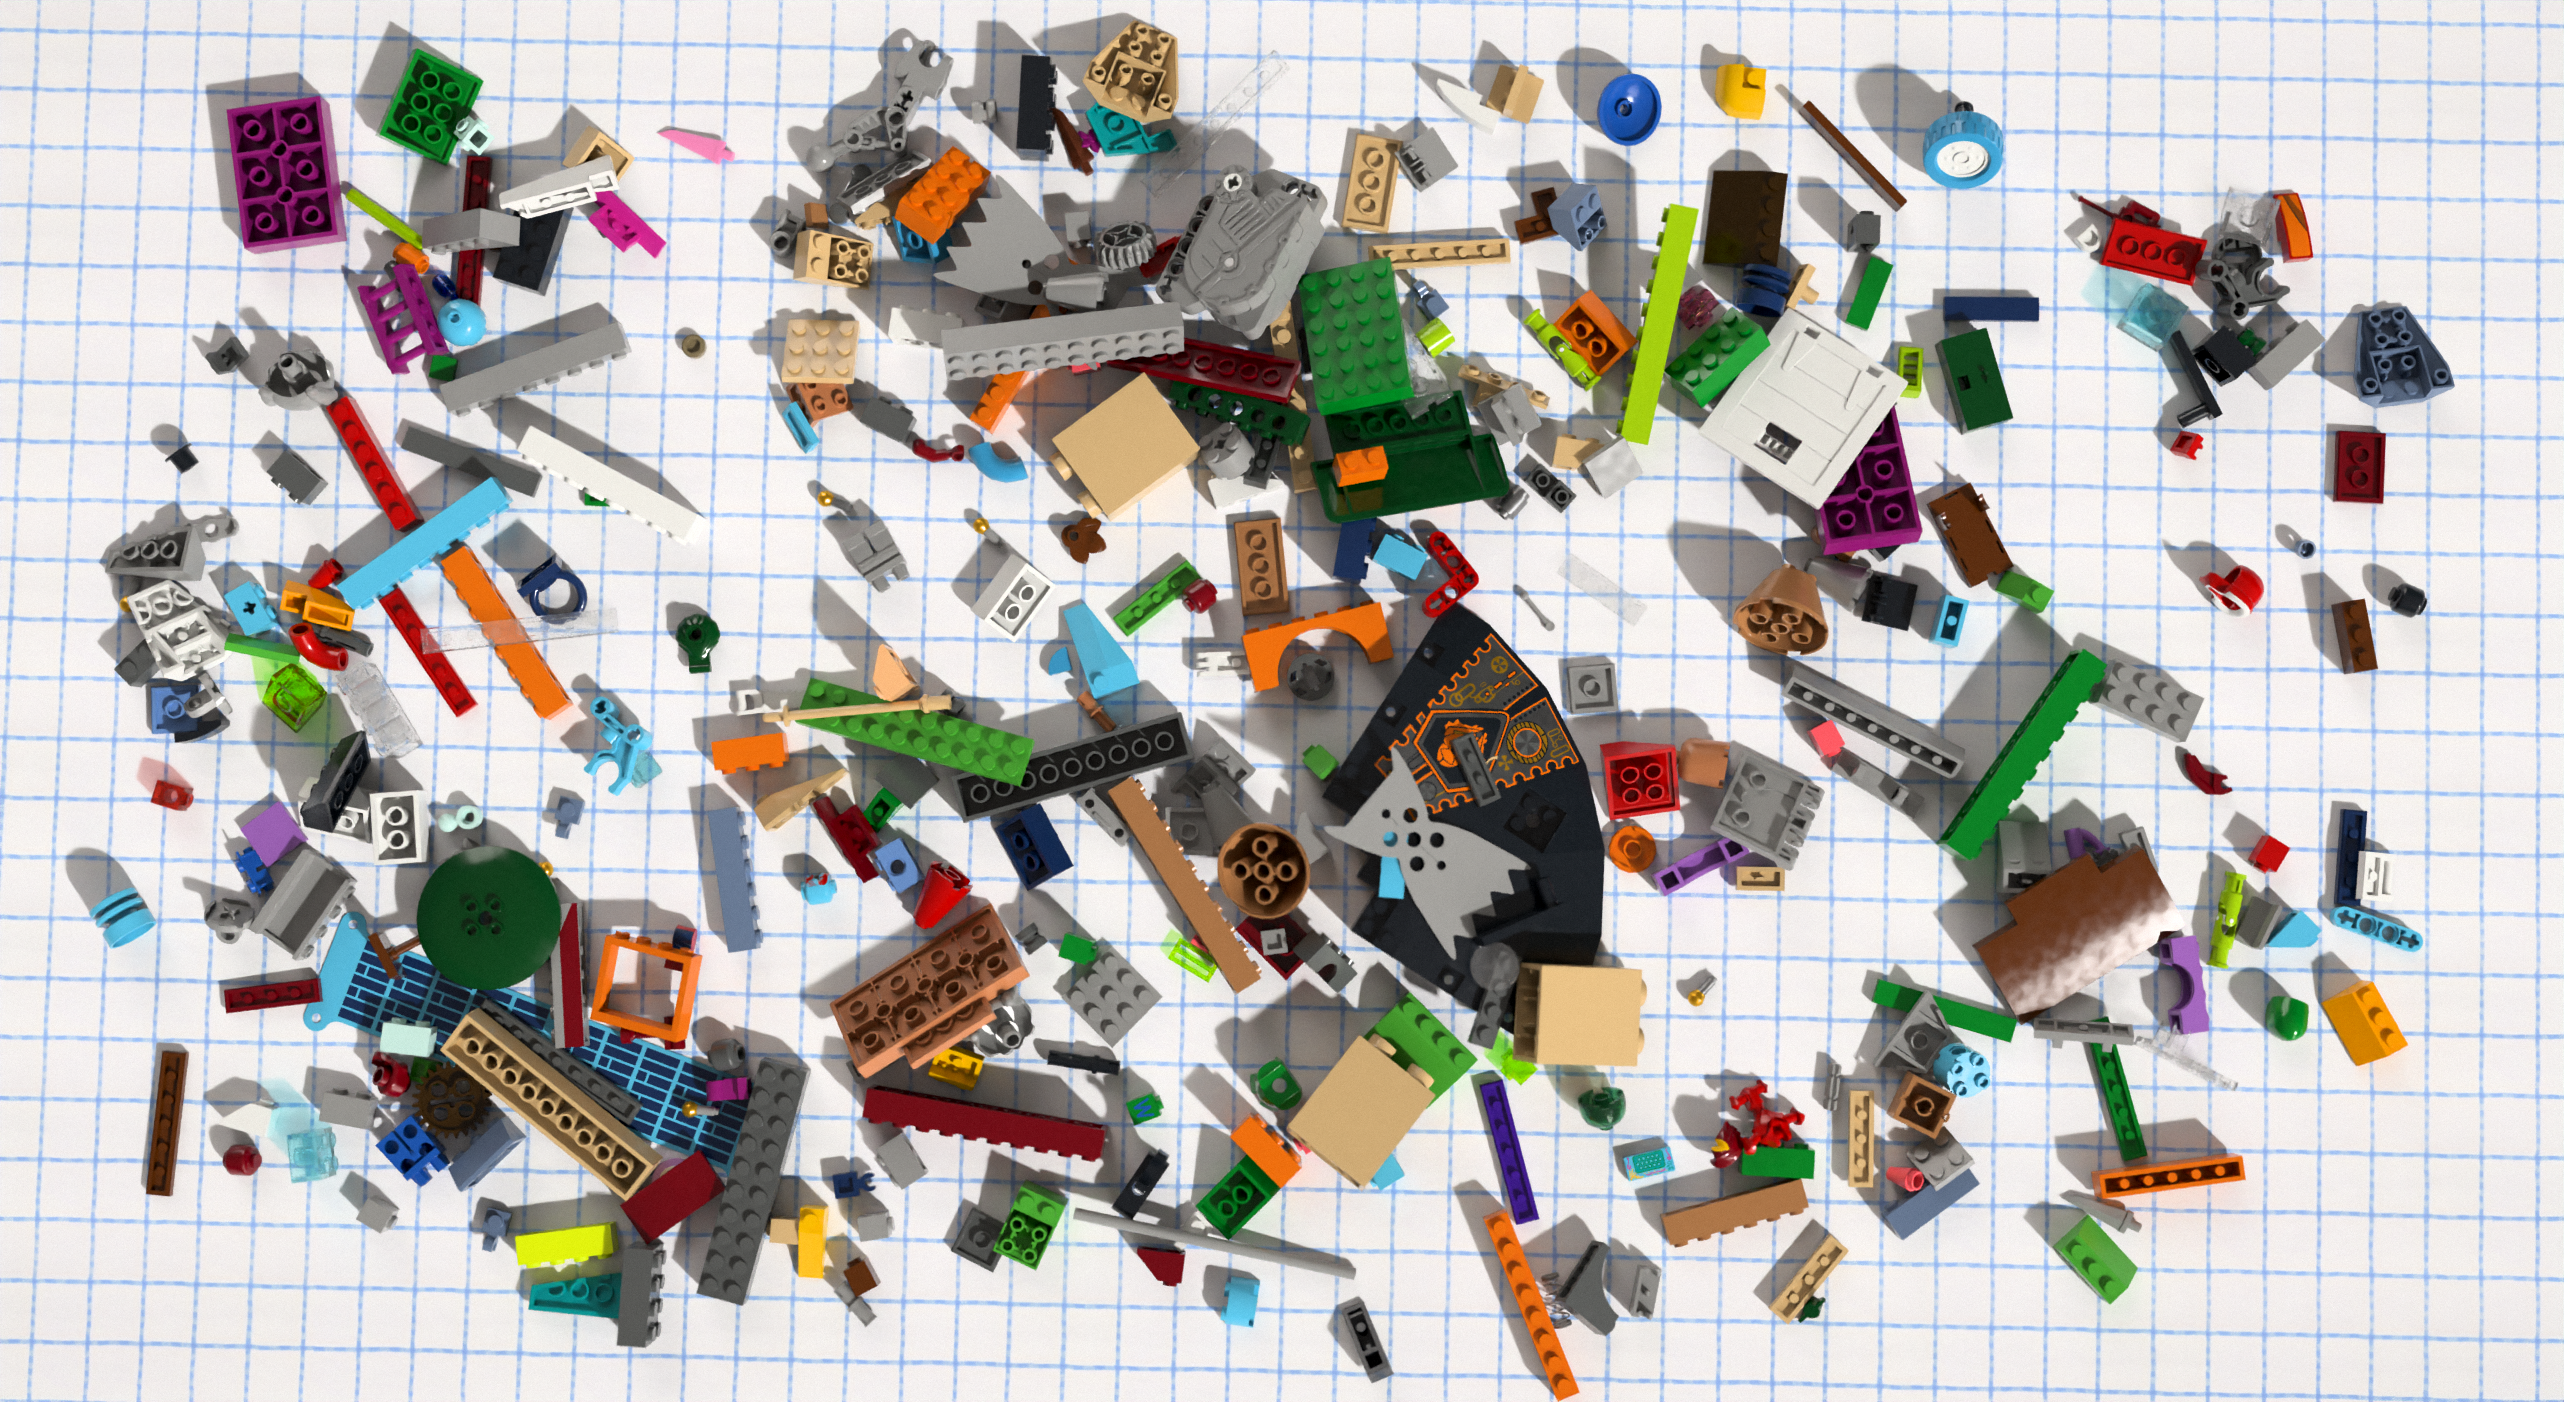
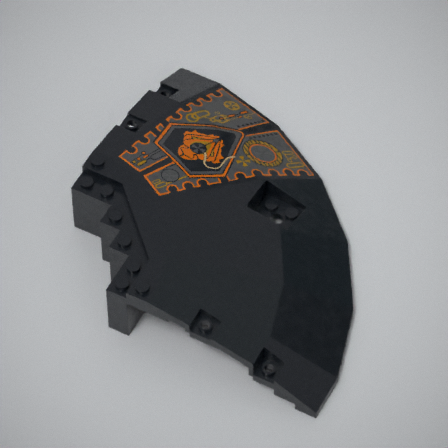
M1454 603L1437 617L1321 798L1353 818L1393 771L1391 747H1394L1404 759L1426 805L1429 821L1448 824L1471 832L1527 863L1531 867L1529 870H1508L1514 894L1490 892L1495 916L1472 914L1477 935L1544 907L1535 880L1549 876L1557 901L1567 902L1570 911L1485 947L1476 946L1474 938L1454 935L1456 960H1453L1443 948L1415 904L1406 883H1404L1403 899L1379 897L1382 856L1355 847L1368 856L1356 877L1375 888V890L1350 927V930L1477 1012L1498 949L1522 957L1521 963L1593 965L1602 935L1605 848L1587 766L1547 688L1490 624L1459 604ZM1431 649L1433 652L1432 657H1425L1424 650ZM1389 707L1395 709V715L1392 717L1386 714V710ZM1472 731L1501 795L1500 799L1479 808L1449 741ZM1407 808L1403 814L1404 820L1408 823L1415 822L1418 818L1417 811L1414 808ZM1384 809L1382 811L1383 818L1390 817V811ZM1530 814H1536L1540 819L1539 825L1535 828L1529 827L1526 823L1527 816ZM1411 832L1408 834L1407 844L1410 847H1417L1421 842V837L1417 832ZM1437 832L1433 833L1430 837V844L1434 848L1441 847L1444 843L1443 835ZM1420 856L1413 857L1410 861L1411 869L1416 872L1421 871L1424 867V860ZM1439 861L1437 868L1439 870L1445 869V862ZM1447 975L1453 976V983L1446 984L1444 981ZM1517 977L1504 1015L1511 1013L1513 1018L1510 1022H1506L1503 1016L1500 1025L1501 1028L1514 1035Z

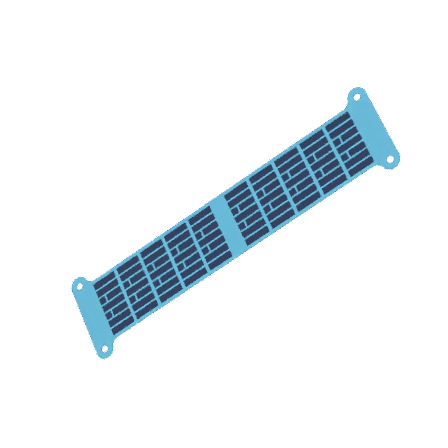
M349 912L341 919L319 978H321L323 1002L308 1003L303 1017L304 1024L312 1031H321L332 1022H341L380 1038L383 1022L392 1021L393 1017L407 1019L406 1023L415 1024L416 1020L429 1021L430 1026L438 1027L434 1055L430 1057L443 1062L450 1061L453 1066L456 1063L441 1052L440 1049L466 1014L480 1007L487 997L551 1041V1032L554 1029V1019H551L550 1016L551 1005L507 988L478 990L462 986L440 973L428 958L410 951L399 955V960L407 976L400 980L389 979L367 937L369 933L366 929V920L358 912ZM351 920L357 921L358 927L356 929L349 928ZM316 1013L321 1016V1021L318 1023L312 1021V1016ZM589 1020L590 1045L563 1049L644 1104L630 1125L608 1110L606 1111L636 1136L688 1156L701 1149L710 1164L722 1168L729 1177L750 1098L707 1101L705 1081L737 1076L724 1071H718L714 1067L640 1039H634L632 1044H622L619 1031ZM687 1101H692L702 1106H714L719 1108V1115H697L688 1118L683 1115L682 1106Z

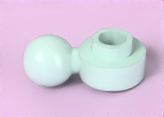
M467 805L461 807L456 816L450 813L442 815L439 818L438 825L444 832H452L458 825L463 829H475L481 824L483 816L479 808ZM471 813L474 815L472 822L468 819Z

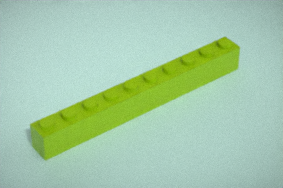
M1671 203L1668 205V208H1663L1661 222H1665L1663 232H1658L1656 246H1659L1658 256L1653 255L1651 269L1654 270L1653 279H1648L1646 293H1649L1647 303L1643 302L1641 317H1644L1642 326H1638L1635 340H1639L1638 349H1633L1630 362L1634 364L1633 372L1628 373L1625 387H1629L1627 397L1623 396L1620 410H1623L1624 414L1622 420L1618 419L1615 433L1619 434V436L1622 435L1629 442L1648 445L1698 217L1699 209Z

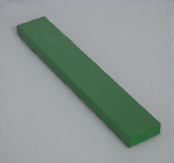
M1877 979L1871 1002L1909 1013L1923 992ZM1933 995L1948 1025L2011 1043L2017 1023L2016 1019Z
M2108 1016L2089 1020L2110 1023ZM2089 1042L2122 1161L2126 1162L2148 1156L2116 1044H2113L2112 1052H2102L2101 1043Z

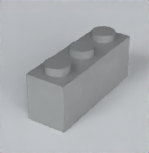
M2307 319L2299 323L2294 321L2285 329L2287 334L2282 338L2278 336L2268 344L2270 349L2265 354L2262 352L2255 356L2257 361L2247 369L2265 390L2277 385L2326 340Z

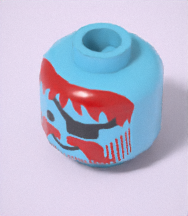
M828 873L807 875L804 882H801L802 898L807 900L810 905L829 903L833 899V894L837 893L835 879L831 880Z

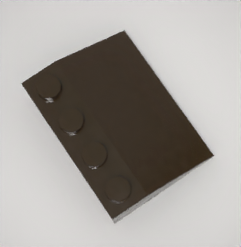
M1713 171L1702 264L1741 269L1746 264H1764L1777 267L1788 173L1771 171Z

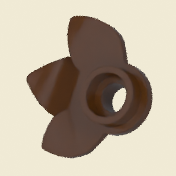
M1083 518L1077 525H1068L1062 530L1061 540L1069 548L1070 555L1076 562L1086 564L1089 553H1100L1107 548L1104 539L1097 533L1101 526L1100 520ZM1071 532H1075L1077 534V539L1075 541L1071 540L1069 537Z

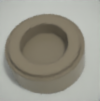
M692 334L683 340L682 350L689 358L699 359L706 353L707 344L702 337Z

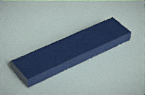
M1945 296L1943 297V321L2038 322L2039 297Z
M2341 809L2334 904L2360 906L2361 899H2356L2359 851L2365 850L2367 811Z

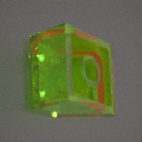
M290 663L271 676L262 703L290 729L298 733L322 707L327 692L320 684L309 677L305 670L299 668L296 664Z

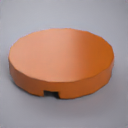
M1626 826L1617 830L1611 837L1608 845L1612 863L1618 869L1628 873H1637L1647 869L1654 861L1656 855V845L1652 835L1646 829L1638 826Z

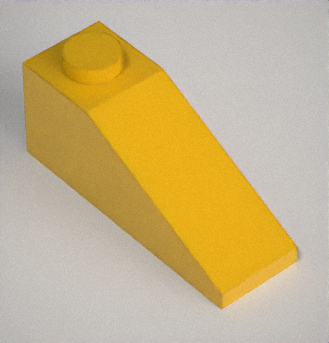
M805 1204L800 1208L799 1277L823 1279L829 1206Z

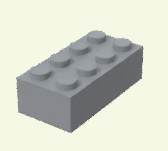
M2119 659L2109 660L2104 671L2106 674L2099 682L2090 704L2176 743L2186 742L2205 698Z

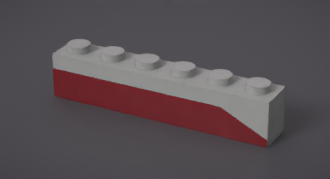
M583 903L561 904L562 921L559 938L551 957L548 958V970L552 972V981L549 982V993L553 995L550 1016L551 1019H554L551 1039L555 1043V1048L584 1047L590 1045Z

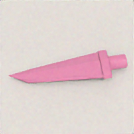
M673 129L657 133L716 164H720L722 158L732 162L735 157L734 152L725 149L726 142Z

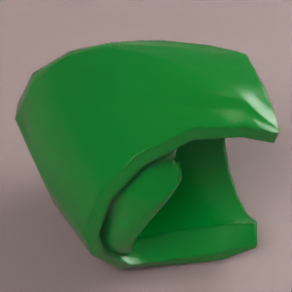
M2272 997L2267 1004L2265 1013L2267 1029L2273 1036L2282 1041H2293L2301 1038L2307 1031L2309 1006L2303 1001L2290 997Z

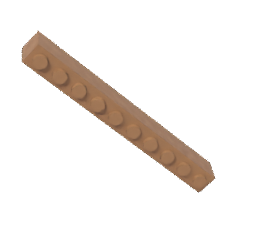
M1131 776L1110 789L1107 795L1234 994L1237 995L1260 980L1259 974L1262 971L1256 961L1251 962L1246 955L1249 951L1242 940L1238 942L1233 935L1236 930L1229 920L1225 921L1220 913L1223 910L1216 900L1212 901L1207 893L1210 890L1204 880L1199 881L1194 874L1197 872V869L1190 859L1185 860L1182 855L1184 849L1177 839L1173 841L1169 835L1171 829L1164 819L1160 821L1156 814L1158 808L1152 799L1148 801L1144 796L1143 792L1146 790L1140 780L1137 779L1135 781Z

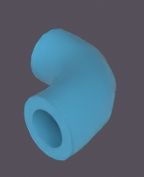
M990 442L981 443L968 449L969 455L977 469L992 480L1009 483L1029 478L1021 456L1013 459L1000 458L993 451Z

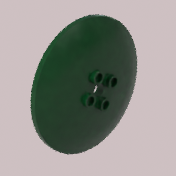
M498 846L468 849L445 861L427 881L417 908L419 940L432 965L451 981L478 990H495L511 987L535 974L552 954L559 938L562 921L559 895L546 871L525 854ZM484 911H488L492 915V920L488 925H484L480 920V916Z

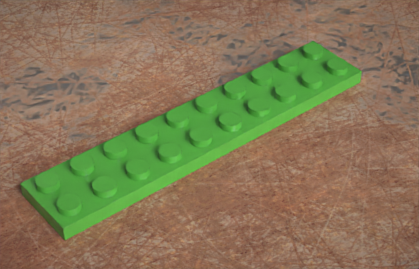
M810 678L799 710L887 703L891 701L884 700L883 698L880 699L879 696ZM920 709L795 720L797 724L1016 786L1021 785L1035 741L1030 738L933 711L925 714Z

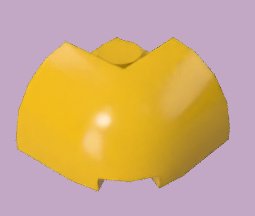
M1727 64L1717 68L1715 100L1728 116L1760 120L1766 94V69L1744 67V64Z

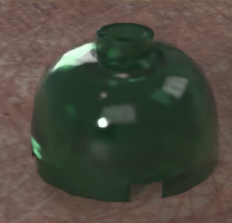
M1602 1087L1603 1092L1593 1094L1592 1089L1578 1097L1579 1112L1588 1125L1606 1131L1612 1129L1614 1125L1624 1118L1626 1113L1625 1094L1622 1089L1616 1087Z

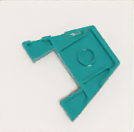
M1098 102L1085 113V117L1105 157L1171 152L1179 148L1170 128L1147 137L1139 121L1103 107Z

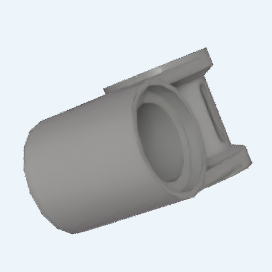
M784 210L769 240L770 246L777 256L783 258L793 253L797 243V233L803 232L807 228L805 218L800 219L792 215L790 210ZM780 240H786L787 245L784 248H776Z

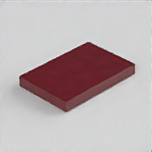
M2336 431L2333 502L2383 504L2386 433Z

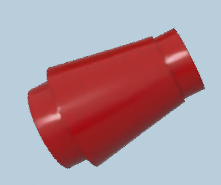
M333 558L325 560L311 579L308 580V584L310 587L320 590L341 579L344 568Z

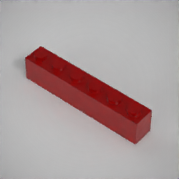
M345 396L326 407L395 530L405 533L424 522L422 515L357 401Z

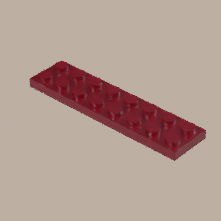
M1185 337L1184 351L1175 354L1165 353L1152 357L1140 356L1132 357L1128 360L1116 359L1106 361L1107 367L1141 374L1145 373L1146 375L1282 403H1288L1302 367L1299 360Z

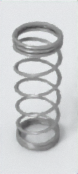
M1549 1273L1541 1277L1543 1282L1556 1279L1543 1286H1561L1545 1296L1557 1295L1558 1293L1555 1292L1562 1288L1561 1284H1552L1560 1278L1559 1273ZM1555 1301V1302L1549 1303L1548 1305H1555V1304H1558V1303ZM1564 1308L1550 1314H1568L1566 1318L1553 1323L1555 1329L1572 1325V1320L1567 1319L1570 1314L1561 1312Z

